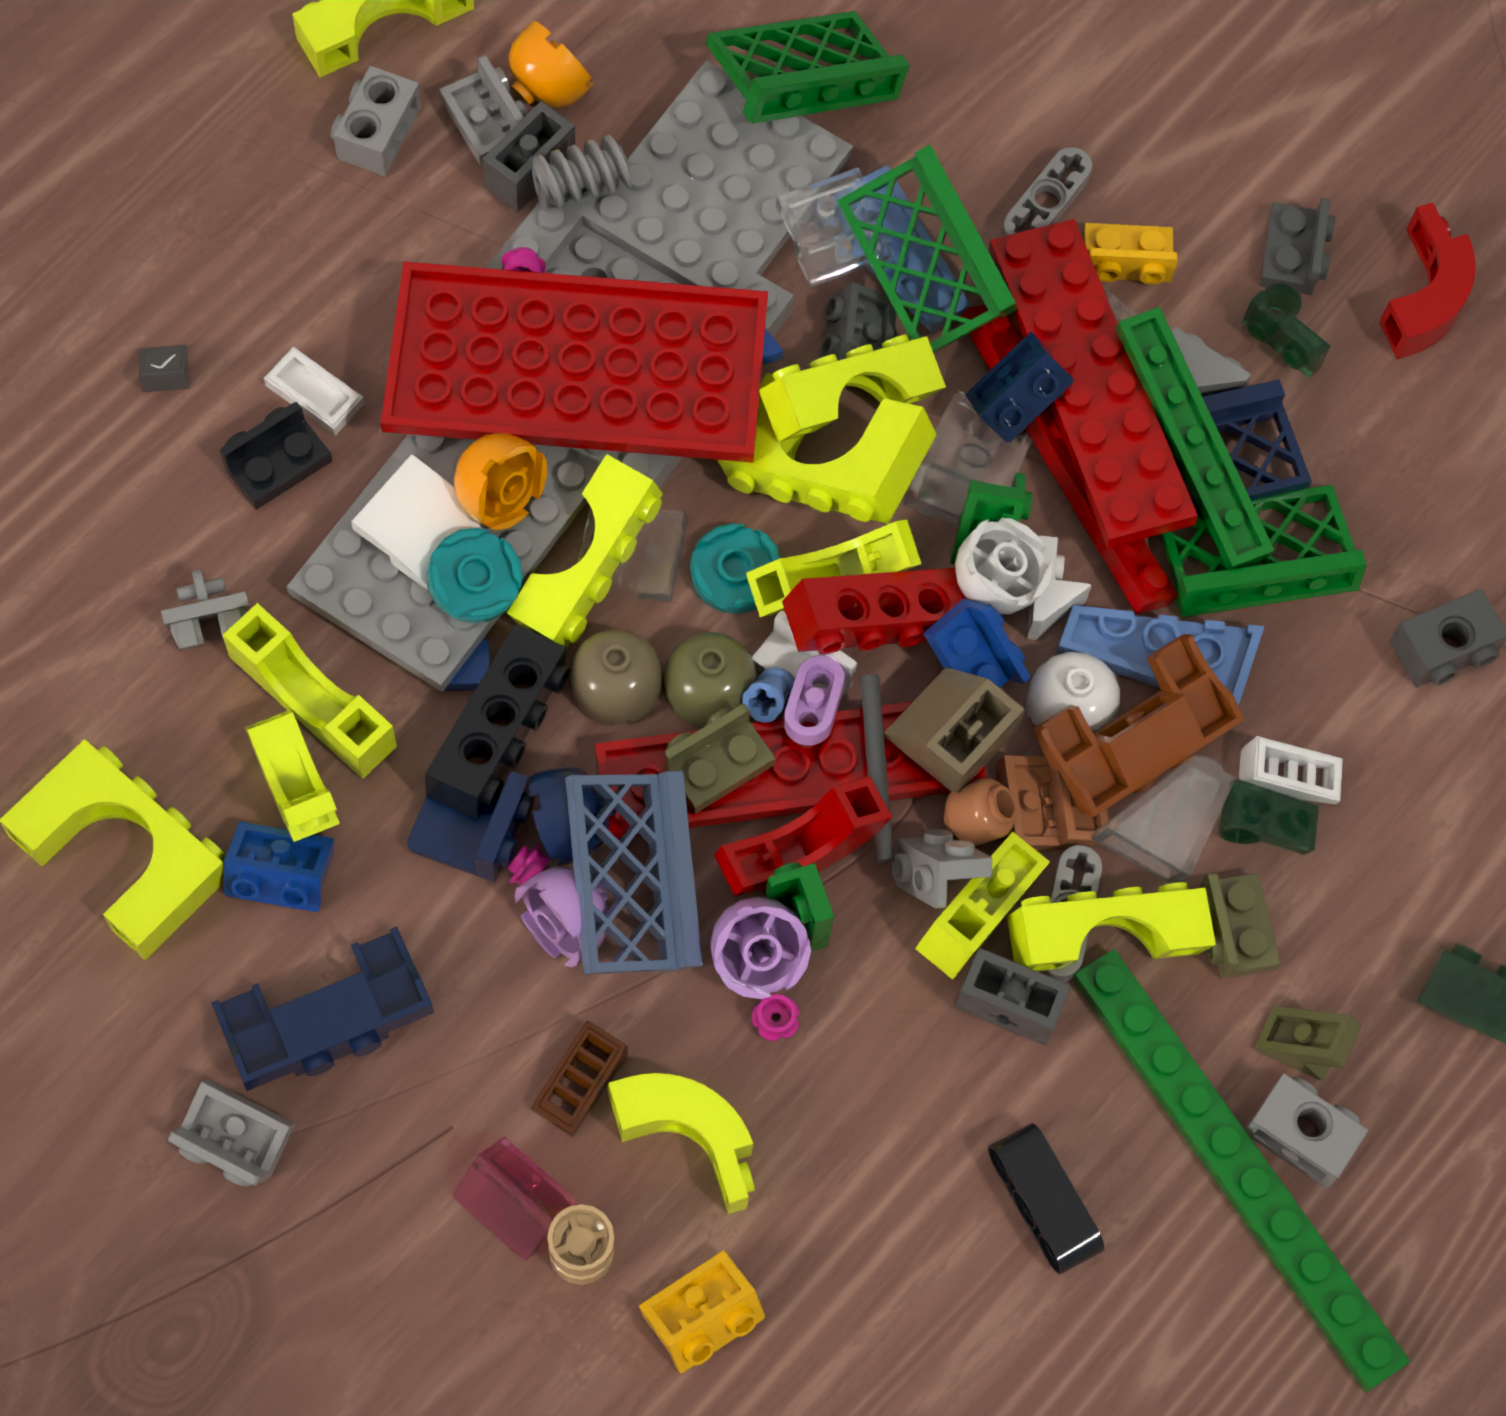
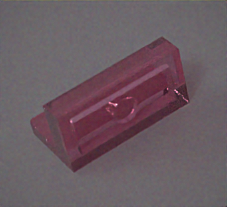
M502 1137L478 1154L453 1192V1197L524 1260H528L534 1255L547 1236L550 1224L556 1215L569 1206L577 1205L579 1202L506 1137Z

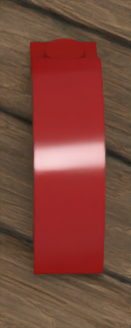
M1433 202L1418 206L1406 229L1427 271L1428 286L1418 292L1390 300L1379 321L1397 360L1424 351L1440 341L1455 324L1474 284L1476 262L1469 236L1464 234L1451 239L1449 224L1444 217H1440Z
M869 776L833 786L815 806L795 820L770 832L722 845L716 851L714 857L735 897L760 889L766 894L767 880L770 876H773V872L776 869L790 863H801L802 867L815 863L818 872L870 840L892 819V815Z

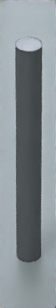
M868 674L860 677L868 777L870 776L890 812L880 681L878 675ZM891 820L873 836L876 864L894 862Z

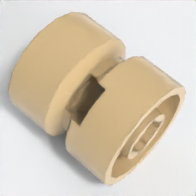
M583 1204L569 1206L556 1215L550 1224L547 1240L551 1265L557 1275L569 1283L578 1285L594 1283L605 1276L612 1266L615 1253L613 1226L607 1216L597 1208Z

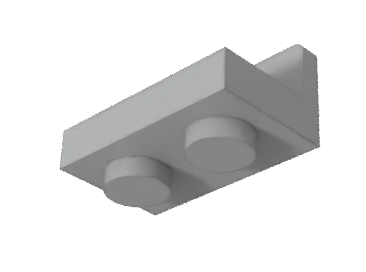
M486 55L477 58V73L439 89L441 102L479 165L483 164L482 158L528 114L523 103L520 100L514 102L509 94V84L500 67L493 68Z
M930 829L924 831V837L897 839V854L894 855V862H892V874L897 887L935 909L945 908L947 880L992 877V857L975 849L974 843L954 838L951 831Z
M210 1079L201 1081L181 1127L171 1131L168 1141L180 1147L179 1153L186 1159L199 1164L209 1162L224 1170L223 1176L227 1180L240 1186L250 1187L251 1185L256 1186L272 1177L295 1123Z

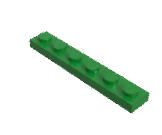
M1160 306L1119 321L1115 328L1152 404L1159 424L1227 570L1241 568L1271 556L1275 550Z

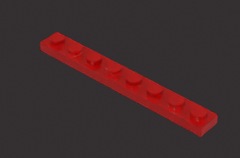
M986 305L968 307L961 317L972 320L987 312L988 309ZM1009 315L1004 318L1001 316L969 334L990 370L1023 339ZM1049 405L1025 428L1134 612L1139 614L1168 607L1178 595L1144 539L1107 548L1052 408Z

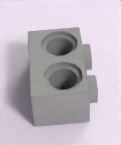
M370 65L363 80L358 79L354 83L349 97L350 104L345 114H339L336 117L331 129V139L335 143L337 159L386 177L421 110L419 83ZM380 101H389L388 103L384 104L378 103ZM364 135H369V136H371V137L365 138V139L358 138V137L364 136Z

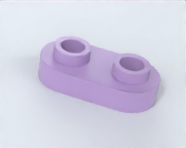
M814 656L808 658L800 665L785 709L784 727L787 735L798 744L816 745L823 742L831 733L844 690L845 673L842 666L830 657ZM816 683H823L828 687L820 689L814 687L813 685ZM804 722H812L816 726L804 727L801 724Z

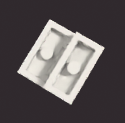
M412 454L351 521L355 532L389 555L391 564L427 590H429L426 575L432 553L441 541L460 529H482L485 526L473 519L463 509L451 484Z

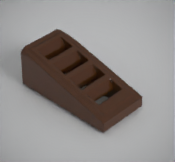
M586 1021L531 1106V1110L573 1137L608 1086V1083L628 1057V1046L592 1022ZM591 1044L609 1056L607 1061L604 1062L587 1051L588 1045ZM578 1060L599 1073L595 1080L574 1067ZM566 1077L587 1090L584 1098L562 1084ZM554 1094L577 1108L573 1115L550 1101Z

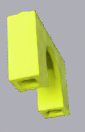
M766 373L760 384V389L775 381L772 374ZM759 394L754 463L717 461L726 474L728 483L742 493L750 494L753 491L770 495L772 498L783 503L795 501L807 504L820 512L832 510L848 514L862 522L874 520L889 524L937 434L924 407L883 398L863 436L850 451L830 462L804 464L794 460L797 448L804 435L778 442Z
M84 739L0 819V823L8 837L41 867L79 831L99 820L110 818L125 819L135 822L146 829L153 837V854L148 868L103 914L110 929L146 961L224 883L223 860L226 856L207 837L201 842L188 831L192 827L191 824L178 810L171 806L165 811L154 801L157 797L156 793L143 779L136 776L133 780H130L119 769L123 767L122 763L108 748L102 745L97 750Z

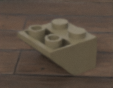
M946 667L884 732V737L949 791L958 793L1018 731L1025 709L988 678Z

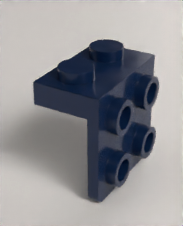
M511 771L496 803L492 807L486 805L477 820L426 796L407 840L409 850L419 856L496 882L501 867H508L514 856L517 846V839H514L520 822L526 824L533 810L535 796L530 797L529 777Z

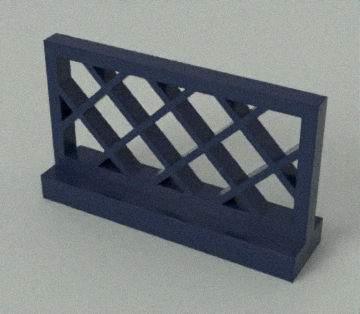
M1280 379L1203 397L1218 431L1225 430L1240 438L1232 454H1229L1236 469L1255 478L1251 486L1246 488L1251 501L1309 488L1312 482L1282 403L1285 393ZM1274 418L1280 435L1276 442L1272 443L1251 432L1256 422ZM1245 441L1269 453L1261 468L1237 457ZM1282 441H1283V444H1284L1285 449L1282 448V447H1280V444H1281ZM1273 456L1291 464L1296 477L1282 480L1266 472ZM1174 457V460H1175V462H1176V465H1177L1179 471L1182 472L1181 469H1180V467H1179V465H1178V462H1177L1176 458ZM1182 474L1181 477H1182L1183 481L1185 482V477H1184V475ZM1259 481H1262V482L1266 483V484L1258 485ZM1191 498L1196 513H1201L1196 501Z

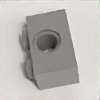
M1283 1073L1245 1131L1251 1139L1325 1189H1328L1339 1178L1369 1130L1359 1124L1360 1119L1351 1110L1341 1105L1332 1106L1317 1096L1318 1092L1315 1087L1306 1080L1299 1077L1290 1078ZM1307 1118L1313 1121L1318 1128V1137L1304 1135L1298 1127L1297 1119Z

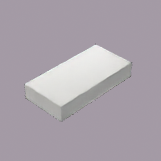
M292 347L264 377L266 387L290 404L298 402L305 415L334 436L339 433L365 404L362 395L295 347Z

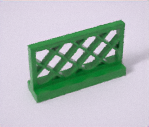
M856 11L708 33L705 42L746 99L743 114L751 124L897 100L910 67L902 54L888 55ZM849 28L857 39L834 30ZM807 34L822 40V42L817 44L797 35ZM772 40L785 45V48L781 50L760 41ZM830 43L851 51L850 55L848 56L827 48L826 45ZM733 45L748 51V53L744 56L729 50L726 46ZM792 48L813 56L814 59L809 61L789 52ZM756 54L777 62V65L773 67L752 58ZM856 54L869 58V60L861 61L854 57ZM821 59L834 65L822 66L818 62ZM784 65L797 71L785 72L781 69ZM748 71L760 77L753 78V81H751L745 72Z
M929 144L915 152V157L836 201L910 339L920 338L917 328L922 312L947 319L942 336L930 342L932 351L935 353L1001 316L1004 318L1015 312L1018 306L932 146ZM914 171L921 184L916 203L892 197L896 180ZM887 186L885 195L876 193V191ZM925 194L933 208L922 206ZM866 197L883 201L876 226L858 221L850 206ZM889 203L913 210L906 234L882 228ZM920 212L937 216L941 221L942 227L937 243L913 236ZM862 229L874 232L870 243ZM946 233L955 248L943 245ZM880 234L904 240L897 265L881 261L877 258L875 250ZM910 243L935 249L927 274L903 267ZM941 251L957 255L962 260L963 267L958 282L934 276ZM883 268L895 271L892 282H890ZM901 273L925 280L918 304L899 299L896 289ZM967 273H969L976 287L964 284ZM931 282L956 289L949 313L924 306ZM962 291L980 295L988 309L987 312L972 320L955 315ZM905 308L916 310L913 322ZM953 321L963 324L950 331Z
M1333 485L1300 489L1252 501L1258 515L1262 510L1273 509L1287 516L1279 528L1263 520L1261 522L1268 537L1271 538L1270 542L1273 548L1279 542L1299 553L1295 560L1281 561L1273 556H1269L1254 562L1250 567L1227 570L1221 555L1216 557L1197 547V544L1205 534L1212 537L1201 513L1197 514L1196 524L1192 526L1198 529L1190 542L1173 534L1172 531L1159 534L1178 593L1176 605L1180 618L1359 591L1367 566L1362 549L1355 550ZM1324 501L1328 515L1322 522L1301 511L1305 504ZM1293 520L1315 531L1307 544L1286 533ZM1321 536H1324L1339 544L1342 552L1327 555L1315 549L1314 546ZM1188 556H1191L1210 568L1204 574L1186 576L1183 563Z

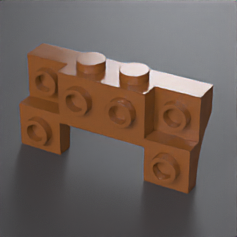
M1182 634L1147 656L1146 658L1161 690L1093 733L1080 708L1074 705H1069L1032 729L1051 769L1061 772L1081 814L1095 817L1127 795L1150 788L1156 783L1155 777L1168 769H1175L1186 765L1194 758V752L1244 721L1234 695L1214 674L1199 650L1193 635Z

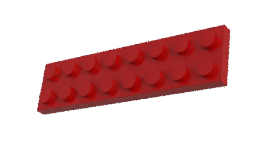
M1075 219L991 239L989 252L1018 306L1017 310L1013 313L1023 338L1032 331L1045 344L1054 359L1074 380L1073 384L1053 401L1050 406L1107 548L1195 525L1198 515L1152 404L1115 328L1118 322Z
M913 701L881 705L884 732ZM863 708L837 711L830 735L823 742L816 745H801L794 742L785 731V718L775 719L767 723H751L775 756V765L696 814L687 804L689 828L806 813L833 786L868 777ZM804 722L801 724L804 727L816 726L812 722ZM692 730V731H689V732H691V734H693V733L697 732L698 730ZM684 732L595 743L598 775H649L665 772L663 769L664 752L667 750L668 743ZM884 737L889 801L951 792ZM985 766L969 783L987 778ZM610 787V788L615 792L618 787ZM630 787L621 798L637 816L645 808L643 787ZM617 811L616 815L609 817L610 832L616 838H622L631 825Z

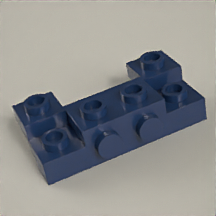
M397 926L391 928V933L362 945H359L358 942L351 945L361 970L360 973L273 1009H268L259 984L251 986L252 990L219 1003V1000L212 1002L247 1091L292 1072L295 1073L296 1077L304 1073L307 1076L322 1074L335 1065V1060L352 1053L355 1057L372 1053L381 1047V1041L389 1038L388 1032L434 1013L432 1002Z

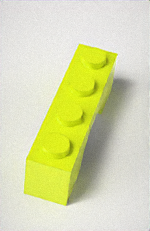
M322 0L305 5L301 10L292 13L296 39L318 76L323 77L359 61L358 46L360 38L368 26L376 20L391 14L407 13L425 18L437 26L473 10L474 0Z
M907 334L885 341L881 344L882 349L874 351L872 345L868 344L847 352L846 359L838 361L836 355L831 354L809 364L810 369L801 371L799 364H795L774 372L772 375L775 381L760 389L759 393L777 441L781 442L815 432L838 419L839 398L844 386H854L863 389L873 395L880 403L885 398L908 404L922 401L946 388L928 337L909 341Z
M606 454L582 492V495L593 511L595 519V533L589 550L577 564L563 572L547 575L531 573L507 612L518 625L566 648L570 642H576L583 634L587 625V614L595 602L600 603L606 597L612 584L611 576L620 562L625 563L631 557L637 544L636 536L644 523L648 524L656 517L662 503L660 498L663 493L654 480Z
M258 603L223 634L229 657L285 709L291 710L297 720L362 779L397 747L393 725L360 695L352 696L331 682L305 655L292 634Z
M1178 882L1158 887L1159 892L1143 894L1142 887H1129L1113 892V897L1097 898L1096 892L1088 891L1067 896V902L1051 903L1050 896L1024 899L1021 901L1022 906L1007 916L1014 962L1037 972L1063 969L1078 960L1086 935L1092 928L1099 926H1113L1133 934L1143 943L1153 959L1198 955L1216 945L1206 888L1188 889L1186 882Z

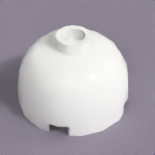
M1001 518L998 522H988V519L981 522L958 549L955 562L957 584L968 600L990 604L1000 614H1012L1031 605L1048 588L1053 572L1052 564L1050 561L1046 565L1045 557L1041 552L1045 545L1041 538L1028 526L1011 518Z
M1065 652L1052 656L1036 670L1028 685L1025 700V711L1028 719L1030 716L1032 723L1037 726L1069 705H1074L1080 708L1093 733L1115 720L1119 713L1120 687L1115 674L1102 660L1087 653Z

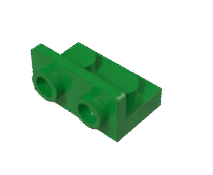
M1015 473L1011 487L970 480L950 551V564L955 565L958 549L981 522L988 519V522H998L1001 518H1011L1018 522L1021 519L1028 520L1033 495L1032 492L1026 491L1025 474Z
M790 863L776 869L773 872V876H770L767 880L765 898L776 899L790 909H794L800 922L806 928L811 952L828 947L834 915L816 864L813 863L802 867L801 863Z

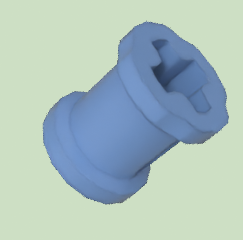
M767 668L759 675L757 681L753 682L749 689L744 692L742 703L746 705L750 715L756 721L764 723L774 721L787 706L795 678L784 668Z

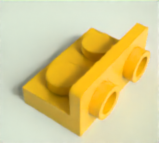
M1085 223L1083 241L1101 282L1134 280L1154 285L1172 281L1178 263V253L1173 252V227Z
M724 1250L639 1305L644 1319L669 1351L672 1361L680 1373H684L693 1366L706 1362L714 1352L735 1338L748 1334L754 1329L756 1324L765 1318L755 1289Z

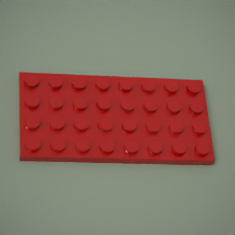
M403 261L380 423L382 432L478 440L488 434L508 433L533 445L754 463L768 291Z

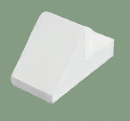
M1039 535L1045 545L1041 552L1045 557L1046 565L1051 561L1053 572L1048 588L1029 607L1027 639L1037 640L1067 618L1073 605L1083 606L1091 589V584L1062 580L1065 556L1057 555L1058 537Z

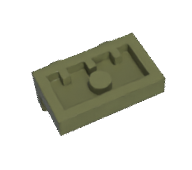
M741 704L733 710L730 707L719 710L708 719L707 726L693 734L689 731L681 733L672 739L666 747L663 769L665 772L683 771L686 802L694 814L775 765L776 758L750 723V711L745 704Z
M1216 872L1206 874L1199 888H1206L1216 942L1215 946L1207 950V955L1212 965L1217 964L1220 979L1277 970L1280 966V960L1258 873L1218 879Z

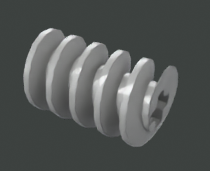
M611 135L602 137L600 148L593 140L585 141L583 153L576 145L568 146L566 158L558 149L551 151L549 164L541 154L533 157V182L538 199L545 212H547V199L551 197L559 208H563L565 193H570L574 201L580 203L582 188H587L591 196L597 198L600 183H604L610 194L615 193L617 178H621L627 189L632 188V177L622 147L616 143Z

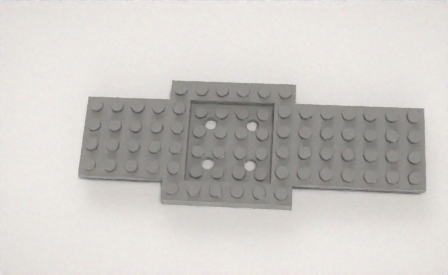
M706 60L627 159L632 177V188L627 189L621 178H617L615 193L610 194L604 183L599 184V195L597 198H593L587 188H582L580 203H576L570 193H565L563 208H559L552 197L547 199V212L543 210L539 201L486 268L502 269L501 258L507 251L518 247H527L534 250L538 258L544 259L546 264L544 273L768 291L765 328L774 338L792 314L794 295L764 278L761 274L850 159L853 145L803 116L751 124L743 114L746 103L744 96L723 69ZM408 434L287 585V590L290 596L443 692L499 617L489 622L468 623L452 618L437 606L429 590L391 564L390 556L355 532L351 523L411 454L454 487V475L459 458L476 441L472 439ZM534 445L536 450L543 453L547 460V478L540 498L536 499L531 496L529 502L523 508L529 512L528 515L511 528L496 531L485 525L482 529L490 531V534L497 536L499 539L502 537L513 547L521 562L523 575L521 590L531 573L535 572L586 505L587 500L582 495V492L606 454L654 480L659 489L683 457Z

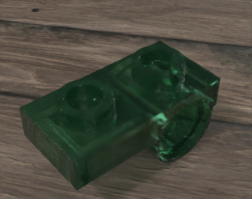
M1285 283L1272 284L1264 291L1261 290L1250 301L1242 323L1248 328V331L1254 338L1261 342H1266L1276 350L1288 366L1295 370H1300L1307 377L1311 378L1321 368L1330 345L1297 319L1302 306L1299 292L1291 285ZM1270 309H1277L1284 313V315L1276 314Z
M1236 779L1228 783L1224 788L1219 836L1226 841L1237 844H1254L1263 841L1305 855L1315 850L1319 806Z

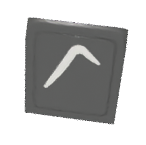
M186 345L140 350L139 379L143 392L190 388Z

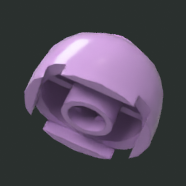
M567 867L550 868L532 876L518 886L514 897L516 903L524 898V903L528 910L520 916L538 944L554 959L563 954L569 958L565 966L574 967L582 962L580 942L581 912L579 897L575 887L574 870ZM599 882L592 891L593 904L605 915L608 911V906L605 902L608 900V894L604 886ZM605 931L597 940V949L603 943L607 934Z
M759 896L739 900L724 910L714 924L710 940L713 965L725 985L743 997L756 999L772 997L770 993L777 992L784 987L788 990L794 986L806 971L811 954V946L806 928L800 922L795 912L776 899Z

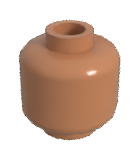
M985 778L968 783L958 793L950 792L947 797L944 812L946 828L948 831L953 832V836L956 839L972 842L975 844L974 846L1003 838L1012 830L1014 820L1016 819V800L1007 787L994 779Z

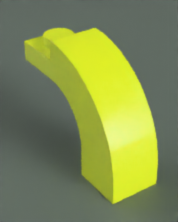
M906 519L895 521L829 548L780 558L749 571L746 575L759 616L766 617L776 615L781 610L785 612L782 601L801 579L900 572L921 565V560Z
M287 710L246 726L245 730L292 840L296 842L340 824L335 812L337 808L331 793L324 786L316 770L294 713L291 710Z
M640 1074L608 1083V1096L622 1142L657 1132H673L692 1139L704 1149L711 1160L727 1213L730 1214L747 1209L748 1193L755 1191L754 1183L747 1162L738 1164L737 1160L752 1155L753 1141L741 1117L724 1098L699 1082L672 1074Z

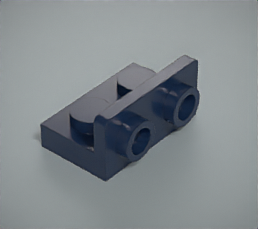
M1031 331L965 395L977 415L1005 442H1011L1072 385L1074 380L1054 359L1045 344Z

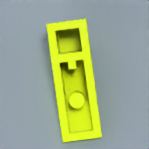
M1013 831L991 856L992 877L972 878L936 919L915 948L952 980L1050 863L1049 860Z

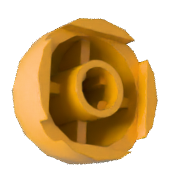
M533 20L520 32L512 43L508 55L509 70L516 80L511 88L527 105H530L535 100L538 103L540 101L544 102L552 109L571 106L594 86V83L590 81L592 78L562 43L558 45L553 40L548 42L546 38L551 32Z
M508 433L484 435L473 442L459 458L454 475V491L463 509L479 523L496 531L509 529L528 515L529 512L523 508L529 502L531 496L536 499L540 498L547 478V460L544 454L536 450L533 444Z

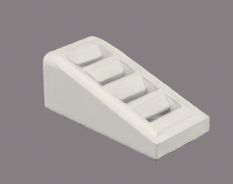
M1256 736L1241 750L1238 789L1260 795L1336 805L1340 802L1343 758ZM1279 763L1284 764L1283 777L1278 776ZM1298 766H1303L1302 782L1297 781ZM1316 768L1323 769L1322 787L1315 785Z

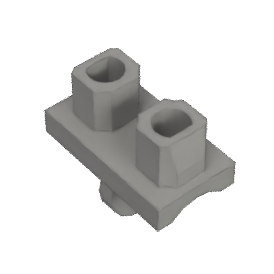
M201 568L192 570L194 584L176 588L179 601L198 597L199 602L161 611L164 625L167 629L171 628L172 635L180 651L205 645L199 622L202 620L218 617L223 638V634L246 614V610L251 609L246 591L209 600L208 595L226 591L223 577L205 581Z

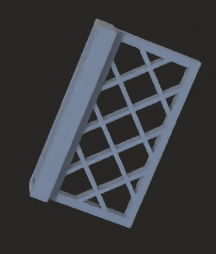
M666 771L660 774L571 775L566 777L574 878L581 912L580 942L584 975L653 971L670 973L703 966L683 771ZM582 787H593L607 801L596 817L584 806ZM610 787H618V788H617V790L614 792ZM630 787H643L645 808L639 816L621 799ZM613 809L631 825L620 840L602 824ZM637 832L648 842L649 857L643 865L626 848ZM594 833L612 850L600 866L588 855L587 842ZM618 857L635 873V876L624 890L607 874V871ZM642 881L653 891L654 905L648 913L631 898V895ZM599 882L616 898V901L605 915L593 904L592 891ZM623 906L640 922L629 939L612 923V920ZM647 930L658 940L660 960H649L636 947V944ZM604 931L621 947L611 962H599L597 940ZM629 955L634 961H624V960H625V959L627 958V956Z

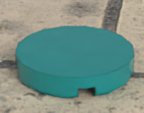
M731 523L715 527L699 539L692 553L689 575L694 591L705 604L720 612L741 614L757 610L746 573L781 557L778 547L766 533L757 528L756 531L751 528H745L744 524Z
M481 528L460 529L445 537L430 557L426 572L429 592L437 606L454 619L468 623L489 622L504 614L518 596L523 580L520 559L510 543L502 537L499 539L497 536L490 534V531Z

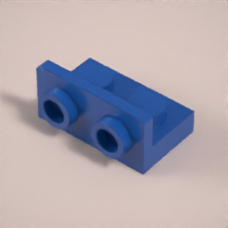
M963 598L923 633L944 669L948 667L988 678L999 688L1009 680L1024 684L1031 678L1023 664L1025 657L1022 651L1009 640L1002 628L1004 625L1002 616L990 604H982Z
M239 821L224 859V894L244 900L318 912L322 904V885L334 853V838L311 835L294 842L288 830Z

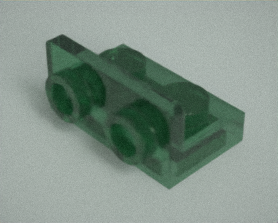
M1457 942L1453 949L1441 945L1437 952L1438 958L1417 999L1418 1002L1506 1044V965L1500 964L1496 971L1479 963L1483 955Z

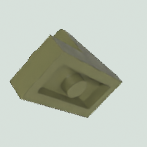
M1273 1006L1255 1049L1261 1054L1308 1076L1324 1080L1330 1067L1344 1069L1362 1025L1352 1015Z

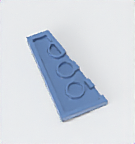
M888 165L816 201L810 210L811 214L877 279L878 277L836 200L890 171ZM896 180L892 197L908 201ZM887 186L876 191V193L885 195ZM866 197L850 207L858 221L876 226L883 201ZM889 203L882 228L906 234L913 210ZM918 217L913 236L932 241ZM862 229L870 243L874 232ZM880 234L875 250L877 258L881 261L897 265L904 240ZM910 243L903 267L927 274L935 249ZM940 254L934 276L957 282ZM883 268L890 282H892L895 271ZM901 273L896 289L899 299L918 304L925 280ZM931 282L924 306L949 313L956 289ZM963 291L955 315L960 317L968 307H971ZM907 308L915 316L916 310ZM923 312L920 318V322L931 333L943 328L947 320Z
M1073 605L1057 653H1087L1102 660L1112 672L1160 688L1146 657L1182 634L1193 635L1204 659L1222 684L1234 695L1239 706L1265 626L1248 624L1247 628L1225 626L1223 621L1205 620L1204 623L1179 621L1177 620L1178 616L1159 614L1158 618L1135 616L1133 611Z

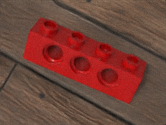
M954 567L801 579L783 599L782 604L798 652L818 651L819 654L826 655L835 653L842 648L859 647L861 651H869L886 644L899 643L900 647L915 646L923 641H927L923 633L963 598H967L957 584Z

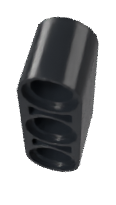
M1034 1123L988 1146L990 1159L1044 1256L1057 1274L1060 1275L1105 1250L1104 1242L1094 1221L1046 1138Z

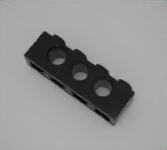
M514 625L425 773L427 797L476 820L486 805L492 807L496 803L503 789L504 781L501 779L508 767L513 769L517 767L526 748L524 739L530 729L537 731L540 728L547 714L548 705L546 702L552 692L559 694L567 681L570 668L565 666V646L521 626ZM517 683H528L532 687L527 689H519L514 687L513 685ZM495 720H506L510 722V724L507 726L499 727L491 724V722ZM474 757H483L488 762L477 765L470 763L468 760Z

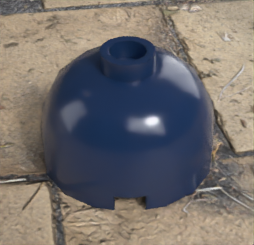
M570 766L554 767L534 773L529 781L530 797L539 794L540 809L532 811L538 833L549 857L552 860L560 858L558 863L560 867L573 863L565 778L571 775H590L580 768ZM582 787L584 806L596 817L607 801L593 787ZM615 809L610 812L602 823L609 831V817L616 815ZM595 833L587 842L588 855H593L604 844Z

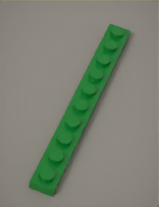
M1111 950L1075 973L1072 978L1074 983L1363 1390L1367 1393L1410 1363L1409 1358L1116 950Z

